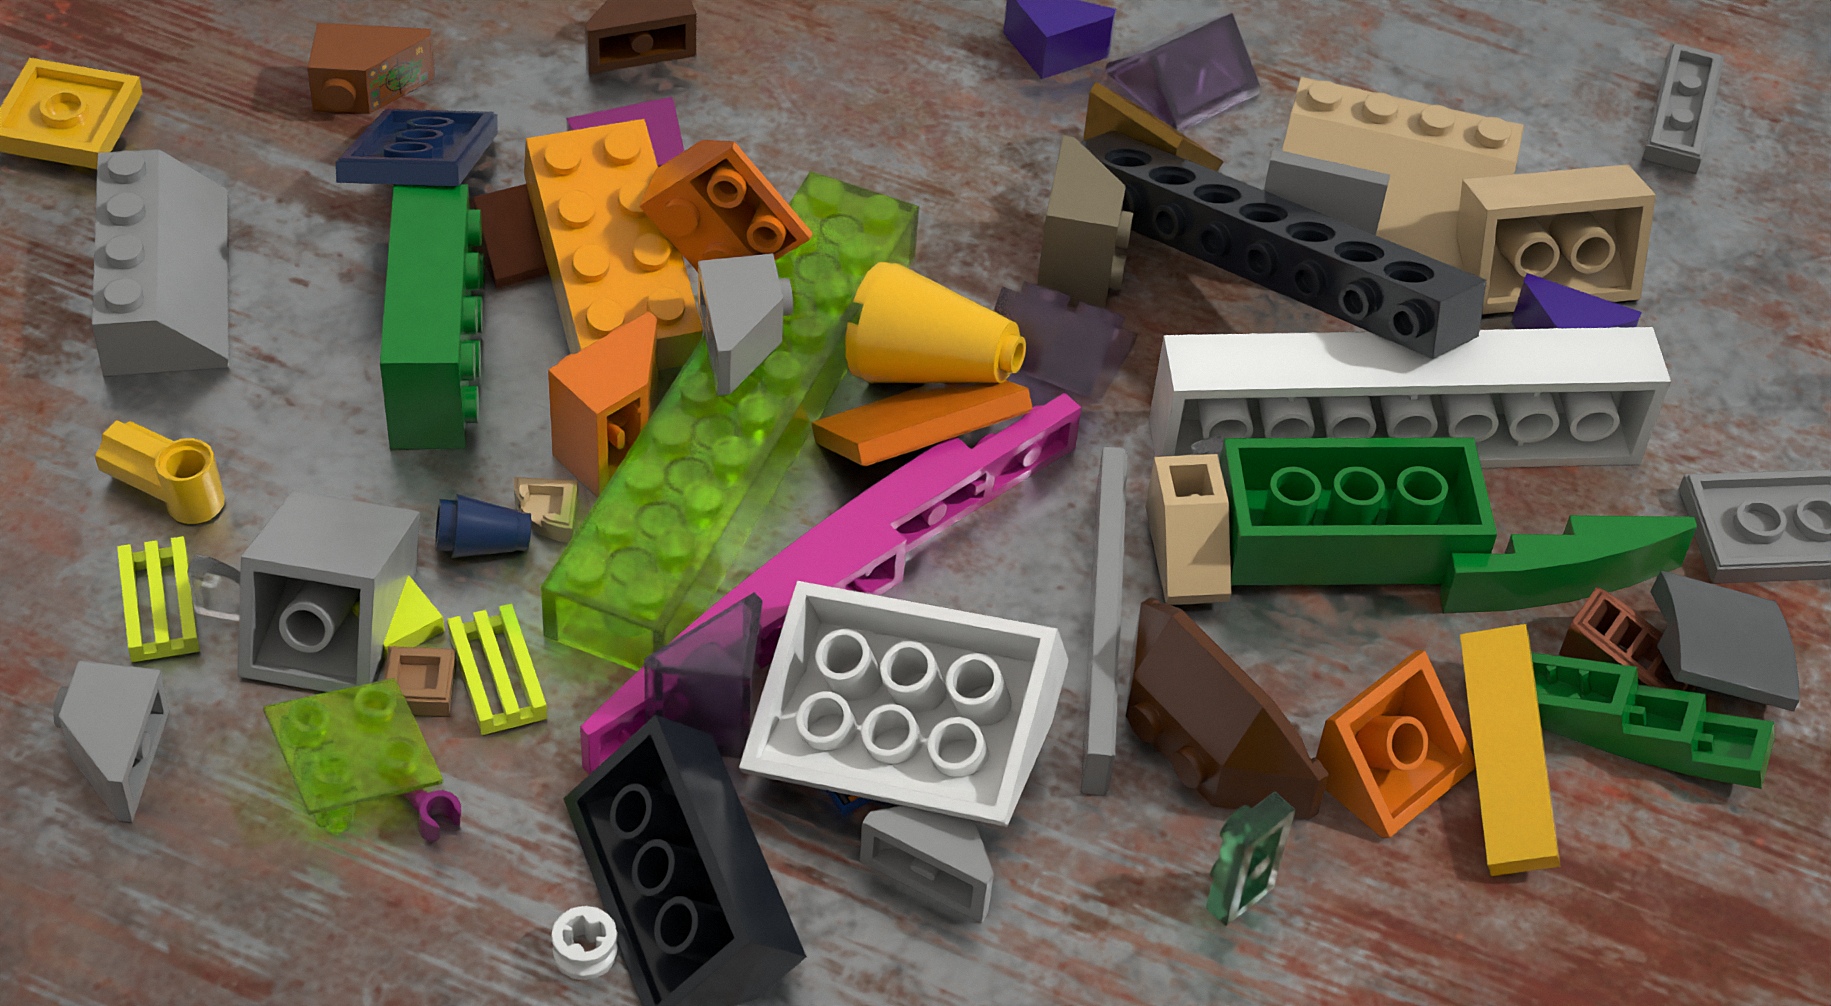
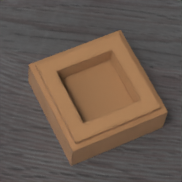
M388 646L380 697L382 714L450 717L457 668L456 649Z

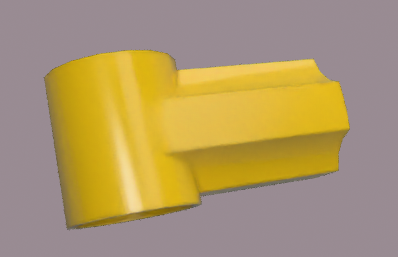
M116 420L102 433V441L95 454L98 469L164 501L169 515L177 522L199 524L212 519L223 508L225 495L216 460L211 447L204 441L194 438L172 441L132 421L122 423Z

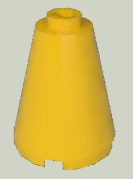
M878 262L867 272L857 289L853 302L863 304L859 324L848 322L845 335L846 360L849 371L854 377L861 378L868 383H1002L1011 373H1017L1023 364L1026 341L1024 337L1020 336L1019 327L1014 321L901 264Z

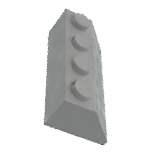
M159 149L98 153L92 328L103 376L229 368L228 192L223 186Z

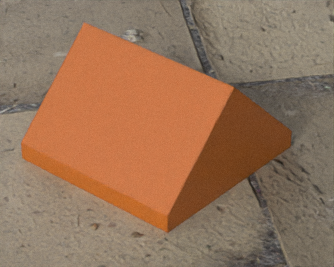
M1425 650L1413 652L1325 721L1315 757L1329 773L1325 790L1383 838H1391L1476 768L1474 755Z

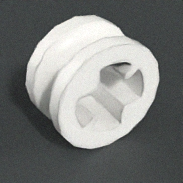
M575 907L561 914L554 923L551 934L555 965L561 973L572 979L585 981L596 979L611 969L616 961L618 949L615 922L608 913L596 907ZM585 934L586 939L590 943L596 942V949L585 952L580 944H573V938Z

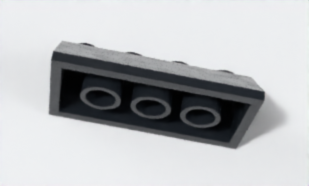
M654 715L563 798L605 910L615 922L617 941L642 1006H736L758 999L807 957L711 733Z

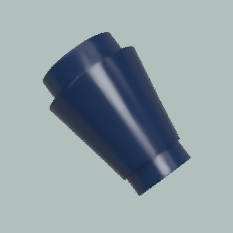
M456 494L455 500H439L435 551L451 552V558L528 551L531 534V513L518 512L515 509Z

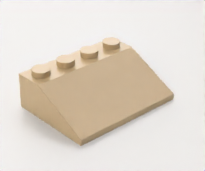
M1301 77L1282 151L1390 174L1376 236L1463 270L1457 237L1462 179L1514 174L1524 125L1505 121L1497 117H1486L1453 110L1441 105H1430L1393 97L1386 93H1375L1338 85L1330 81Z

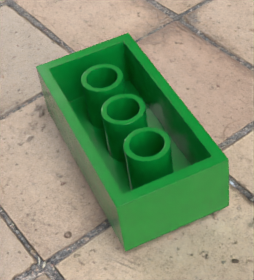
M460 184L459 186L393 185L380 354V370L390 449H466L467 423H478L479 421L478 386H469V381H475V377L481 376L480 340H471V335L483 332L482 296H473L474 290L485 289L484 253L473 252V246L482 245L481 209H470L468 184Z
M1474 437L1224 438L1219 464L1229 502L1231 585L1442 584L1451 553H1492L1497 531Z

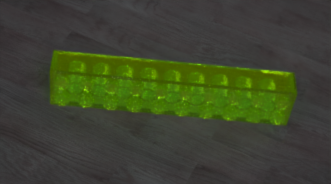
M813 171L808 173L789 205L813 232L812 237L809 241L775 260L779 279L789 278L793 296V315L783 316L782 343L731 394L717 396L705 335H703L541 585L544 637L639 671L649 660L704 613L813 430L811 422L820 418L849 369L846 360L845 335L848 322L859 324L863 304L855 303L853 300L867 272L878 262L898 263L907 268L913 262L916 253L919 206Z

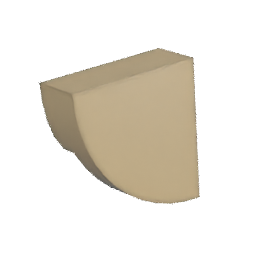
M514 477L516 508L518 512L531 513V528L549 539L573 543L578 502V480Z

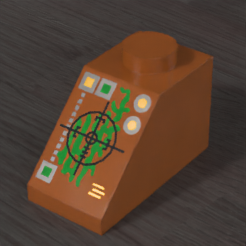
M317 23L307 67L313 111L370 114L433 80L435 67L431 29Z

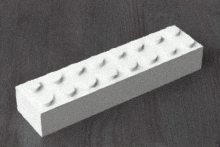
M1653 327L1480 330L1479 337L1434 359L1371 332L1164 335L1149 424L1155 457L1217 454L1220 460L1224 438L1474 437L1481 468L1640 465L1671 380Z

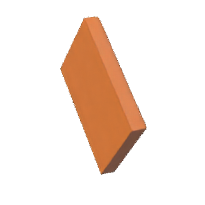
M1008 380L1002 383H931L813 421L811 425L817 444L865 467L1029 413V410L1033 408L1029 388Z

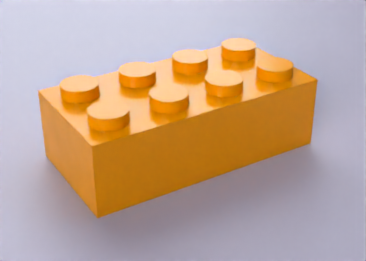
M645 119L526 138L524 177L570 354H576L607 336L617 326L626 325L650 311L657 318L658 370L697 363L703 328L682 254L639 207L658 168Z

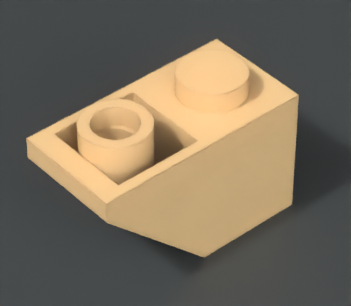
M1218 455L1154 457L1145 508L1165 602L1169 605L1230 602L1229 502Z

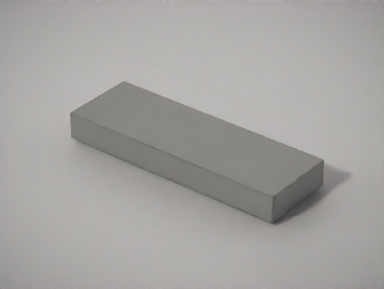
M1671 43L1663 69L1642 160L1693 173L1698 172L1724 56Z

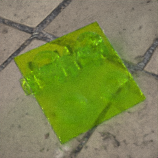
M396 678L263 707V712L308 814H313L316 824L319 827L326 828L330 834L345 832L353 825L354 819L352 816L355 813L356 804L443 784L444 779Z

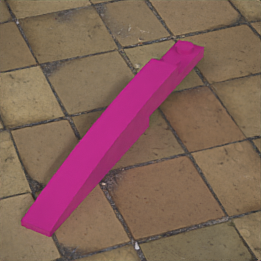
M1063 393L1043 406L1037 405L1032 407L1033 409L1029 410V413L1024 414L1020 420L999 433H991L984 436L972 449L957 436L944 440L861 493L799 537L727 593L676 636L580 726L581 756L584 770L590 775L654 715L677 722L772 663L797 581L878 596L901 583L904 578L905 555L907 552L1076 448L1081 406L1066 393Z

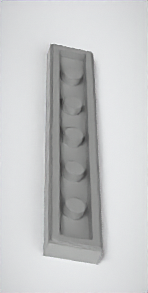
M1103 446L1096 486L1081 793L1105 795V791L1109 790L1116 745L1128 453H1125V448Z

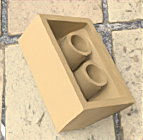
M1628 164L1462 179L1457 237L1463 270L1487 280L1482 315L1514 312L1527 273L1611 302L1640 300L1656 194Z

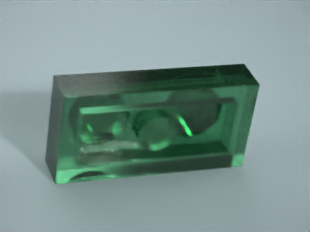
M1275 791L1254 808L1244 805L1237 809L1227 819L1220 831V837L1223 840L1218 860L1210 872L1213 881L1206 909L1225 926L1274 889L1296 810Z

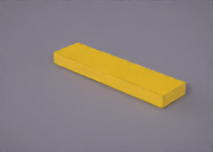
M1526 624L1460 634L1485 847L1491 876L1561 867L1530 641Z

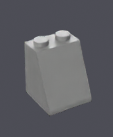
M292 490L241 556L237 677L369 699L385 659L383 643L408 575L412 580L414 579L417 570L420 511ZM360 600V612L358 619L352 611V607L357 601Z

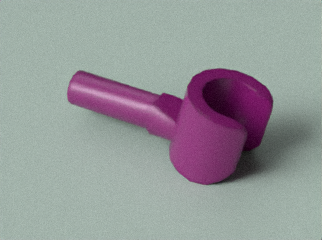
M400 766L393 767L388 772L387 778L419 812L418 826L422 838L431 842L439 840L440 827L431 818L435 814L448 816L457 827L461 825V803L453 793L445 790H435L430 793L424 791Z

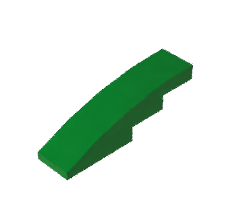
M1570 515L1563 535L1511 534L1505 554L1451 553L1439 592L1443 614L1512 611L1568 603L1589 598L1596 587L1607 592L1631 587L1658 576L1661 570L1669 572L1682 566L1697 529L1695 517Z
M1531 652L1541 728L1627 759L1690 776L1762 789L1775 741L1773 721L1706 712L1705 694L1638 685L1637 667Z

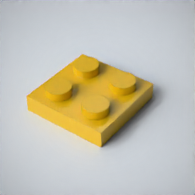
M29 58L0 107V152L97 169L98 153L112 151L143 94L140 77Z

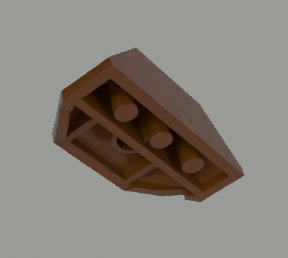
M1153 597L1141 602L1133 642L1125 716L1129 720L1135 734L1142 741L1152 743L1172 764L1174 772L1180 781L1189 788H1195L1213 807L1309 820L1317 815L1329 773L1318 759L1314 757L1311 759L1309 757L1302 737L1274 700L1183 610L1167 603H1159Z

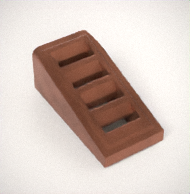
M1599 587L1595 588L1572 620L1559 655L1563 657L1637 667L1638 685L1693 692L1697 687L1676 680L1668 687L1660 680L1666 670L1670 672L1657 647L1663 633L1618 598ZM1619 644L1627 648V652L1625 653L1617 645ZM1642 657L1653 662L1648 670L1639 664Z

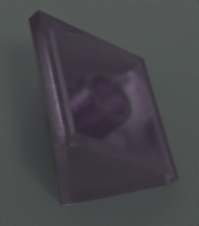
M1233 13L1188 25L1106 63L1105 69L1108 75L1154 116L1179 132L1259 94L1260 83Z
M755 592L644 658L645 724L654 715H658L711 733L721 757L742 759L756 714L760 687L763 600Z

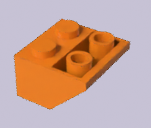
M701 140L656 169L639 205L697 272L698 261L763 254H773L774 260H777L809 241L813 234L735 141Z
M650 311L626 325L617 326L607 336L576 354L567 355L557 365L548 369L552 455L599 499L649 469L658 407L657 318Z

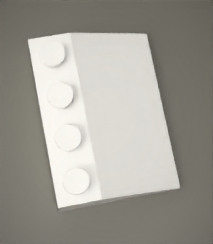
M797 581L739 769L745 774L1007 827L1052 724L1069 659L1057 628Z

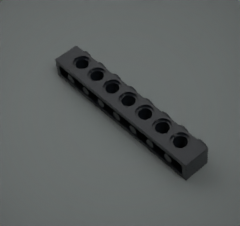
M1111 130L1080 142L1126 186L1122 211L1133 212L1132 231L1432 359L1479 337L1486 279L1117 131Z

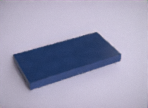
M385 109L335 162L336 183L459 186L497 136V114L485 111Z

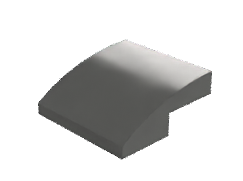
M1661 570L1650 593L1668 624L1657 647L1674 679L1679 682L1794 712L1799 703L1797 662L1788 626L1776 601Z

